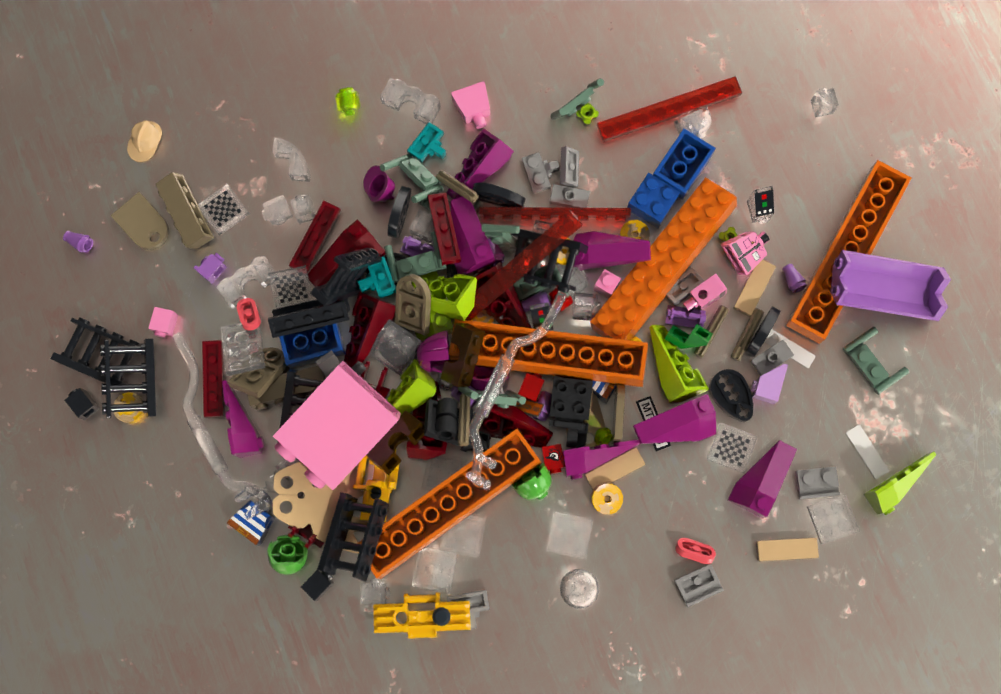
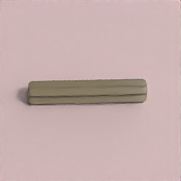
M439 171V174L436 175V178L441 183L470 202L475 203L479 198L475 191L446 172Z
M722 305L719 306L706 329L713 333L710 341L706 346L696 347L694 354L699 357L705 355L729 311L728 308Z
M755 308L731 354L733 359L741 360L764 315L762 310Z
M461 394L458 445L466 447L469 445L470 397Z

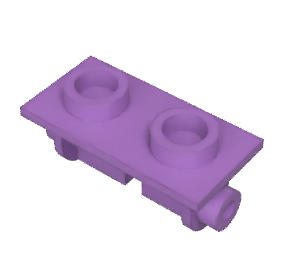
M412 236L404 237V244L400 249L401 253L411 257L435 251L433 246L426 243L422 244L421 241L412 238Z
M668 305L665 324L694 328L698 324L704 327L706 311L694 309L689 313L684 307Z

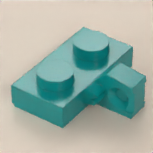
M428 122L407 149V153L416 157L421 162L428 155L431 157L435 155L443 160L447 153L445 149L440 147L442 144L439 140L444 135V131Z
M381 257V262L368 266L370 273L366 275L367 278L358 281L362 292L370 289L372 291L376 290L379 298L396 293V286L385 257Z

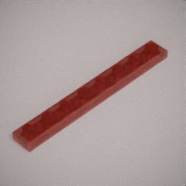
M736 76L599 122L597 123V128L602 141L605 142L741 96L742 90Z
M479 207V215L483 217V220H495V217H502V220L506 221L513 220V217H521L523 221H530L532 218H540L541 221H550L551 218H558L559 221H569L570 218H577V221H588V218H596V221H607V218H615V221H626V218L631 216V208Z
M571 210L476 290L474 308L465 320L471 321L583 225Z

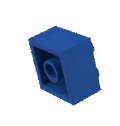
M648 172L629 201L627 210L659 229L678 200L681 192Z

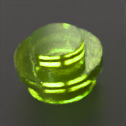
M607 427L597 430L594 442L598 445L609 444L613 438L611 430Z

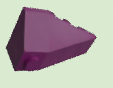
M483 128L469 148L472 151L468 159L464 158L462 162L463 169L454 178L472 189L474 183L483 182L509 161L514 151L499 138ZM450 188L447 191V194L453 199L462 197Z
M464 197L451 200V216L461 257L460 263H454L458 274L465 275L495 264V257L485 232L482 231V225L472 202Z
M596 231L576 234L573 240L588 246L586 254L579 252V255L576 256L574 267H577L578 271L651 260L650 241Z
M222 381L224 402L226 407H229V411L226 412V419L231 428L227 429L231 454L238 458L262 454V448L265 447L263 437L259 435L234 389L229 387L228 381Z
M708 394L633 425L640 444L676 443L683 441L698 442L716 434V411Z
M640 441L617 442L613 446L602 444L595 446L594 449H590L587 446L563 450L566 478L571 477V480L583 478L582 475L639 446Z
M779 440L735 483L727 500L762 519L768 517L797 449Z

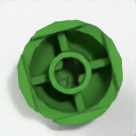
M542 463L541 466H537L512 484V487L524 499L534 500L538 498V500H541L548 494L547 491L552 483L551 474L545 464Z
M288 534L277 537V540L273 543L271 542L267 549L269 564L276 572L284 575L300 571L306 564L308 557V548L304 547L306 542L301 541L300 537L296 535L292 538L288 537Z

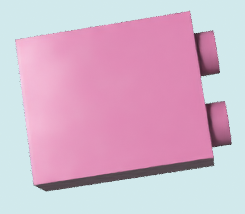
M342 361L273 435L278 441L274 447L287 461L293 462L297 458L308 467L304 474L317 488L322 489L327 484L334 490L399 420L401 413Z

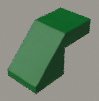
M696 324L689 335L673 325L664 339L678 348L684 349L706 346L713 333Z

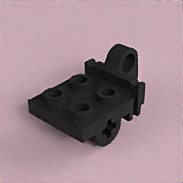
M554 377L550 416H555V419H549V426L568 428L566 447H586L588 423L583 422V420H589L593 381Z
M442 398L439 401L429 399L426 402L424 436L459 446V408L457 401L452 398ZM470 408L469 445L466 447L461 446L460 450L464 452L469 450L485 452L490 446V434L473 429V409Z

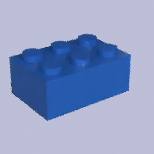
M683 129L653 175L681 192L679 198L683 200L713 156L716 148L688 130Z
M338 323L279 337L285 363L290 369L315 363L331 350L336 357L346 354Z

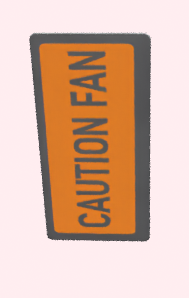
M526 399L525 404L516 403L515 407L526 415L538 418L544 404Z

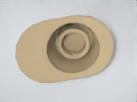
M144 120L133 126L127 146L131 159L136 162H145L153 157L162 136V130L157 123Z

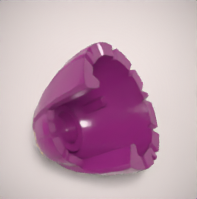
M447 330L431 335L419 345L417 361L425 371L442 373L445 360H450V344Z

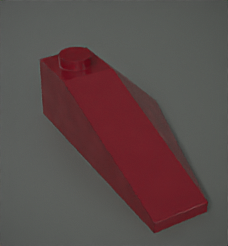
M357 219L340 234L306 277L314 287L328 283L339 265L333 260L335 256L368 247L375 249L380 257L386 253L371 233Z
M501 262L474 276L477 279L475 303L484 308L490 317H494L501 325L532 328L511 280L507 278V274L502 272L504 267Z
M360 291L352 311V315L355 318L353 326L349 328L351 341L346 345V354L344 356V362L350 368L358 361L364 362L395 316V305Z
M435 381L436 393L431 399L439 401L441 399L438 381ZM426 402L413 410V416L421 421L423 425L425 424ZM423 436L416 445L407 441L408 458L429 460L446 454L447 442L428 436Z
M478 402L473 413V429L490 434V440L491 437L503 439L518 429L530 446L542 448L548 444L553 436L552 431L512 405H509V408H501L497 404L491 403L490 406H482Z

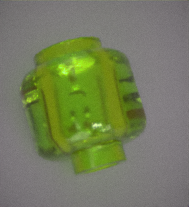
M353 87L341 88L335 95L337 110L344 113L345 116L355 115V111L360 109L359 93Z

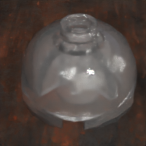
M708 106L703 108L704 112L700 109L680 118V123H678V120L674 121L673 123L678 133L680 134L683 129H686L699 138L706 136L705 132L710 129L712 124V117Z
M574 569L567 572L562 578L560 594L568 606L584 609L591 606L597 600L599 583L590 571Z

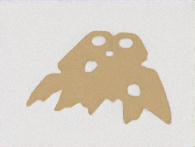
M301 461L278 471L274 476L273 487L278 494L282 495H278L273 499L272 510L274 516L292 527L305 528L310 524L313 534L317 535L316 538L323 542H326L340 493H347L355 498L363 496L364 491L353 489V485L356 484L358 466H355L334 490L327 484L322 489L312 486V483L304 474L308 467ZM284 476H290L293 479L292 487L288 489L281 486V479ZM303 492L304 498H298V493ZM283 501H289L292 504L291 512L287 514L282 513L280 504ZM352 517L351 522L368 524V521L360 520L359 517ZM348 530L345 541L358 543L353 534L357 531ZM346 550V551H349V552H353V553H358V554H359V552H356V551Z

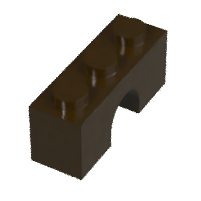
M455 323L450 342L458 346L460 355L458 360H445L440 379L456 387H470L485 331L468 323Z
M405 410L394 426L366 456L387 475H390L402 461L396 454L397 446L405 441L416 445L424 436V425Z

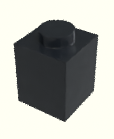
M81 388L71 391L68 394L69 397L65 399V402L75 415L82 420H86L100 409L89 393Z
M316 570L301 588L314 601H318L334 585L331 581L333 577L330 574Z

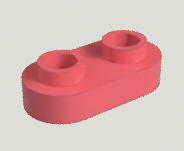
M251 298L240 300L236 307L243 328L249 331L257 329L261 324V319L255 301Z
M680 538L675 547L676 552L681 557L702 564H711L716 556V552L711 546L688 538Z

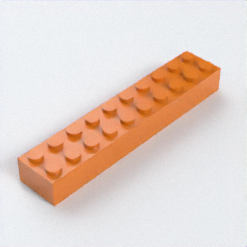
M879 160L875 162L786 324L787 327L818 344L826 339L843 307L842 305H836L831 295L835 259L842 250L871 255L912 179L910 176Z
M705 177L650 246L651 260L637 262L590 321L592 330L602 337L631 341L665 298L666 294L672 289L673 285L684 274L737 207V197Z
M455 319L454 326L455 323H468L485 331L476 366L643 387L648 353V343ZM450 343L449 358L450 360H458L460 355L459 348L456 344Z
M516 429L383 524L376 554L371 565V571L377 579L385 577L541 464L540 459L519 430Z

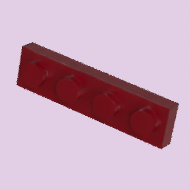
M447 193L428 195L441 264L460 263L461 257Z
M323 200L289 264L290 268L298 272L302 271L305 275L308 274L341 212L339 207Z
M202 341L204 418L225 417L222 381H224L223 341Z

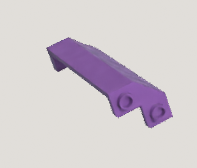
M842 250L833 265L831 295L836 305L939 321L948 308L942 293L951 279L943 267Z

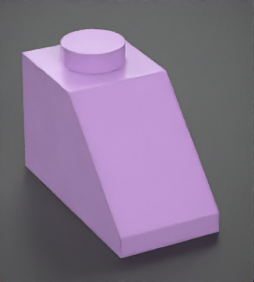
M783 364L760 376L756 381L754 380L750 390L753 392L752 398L771 404L777 403L788 365Z

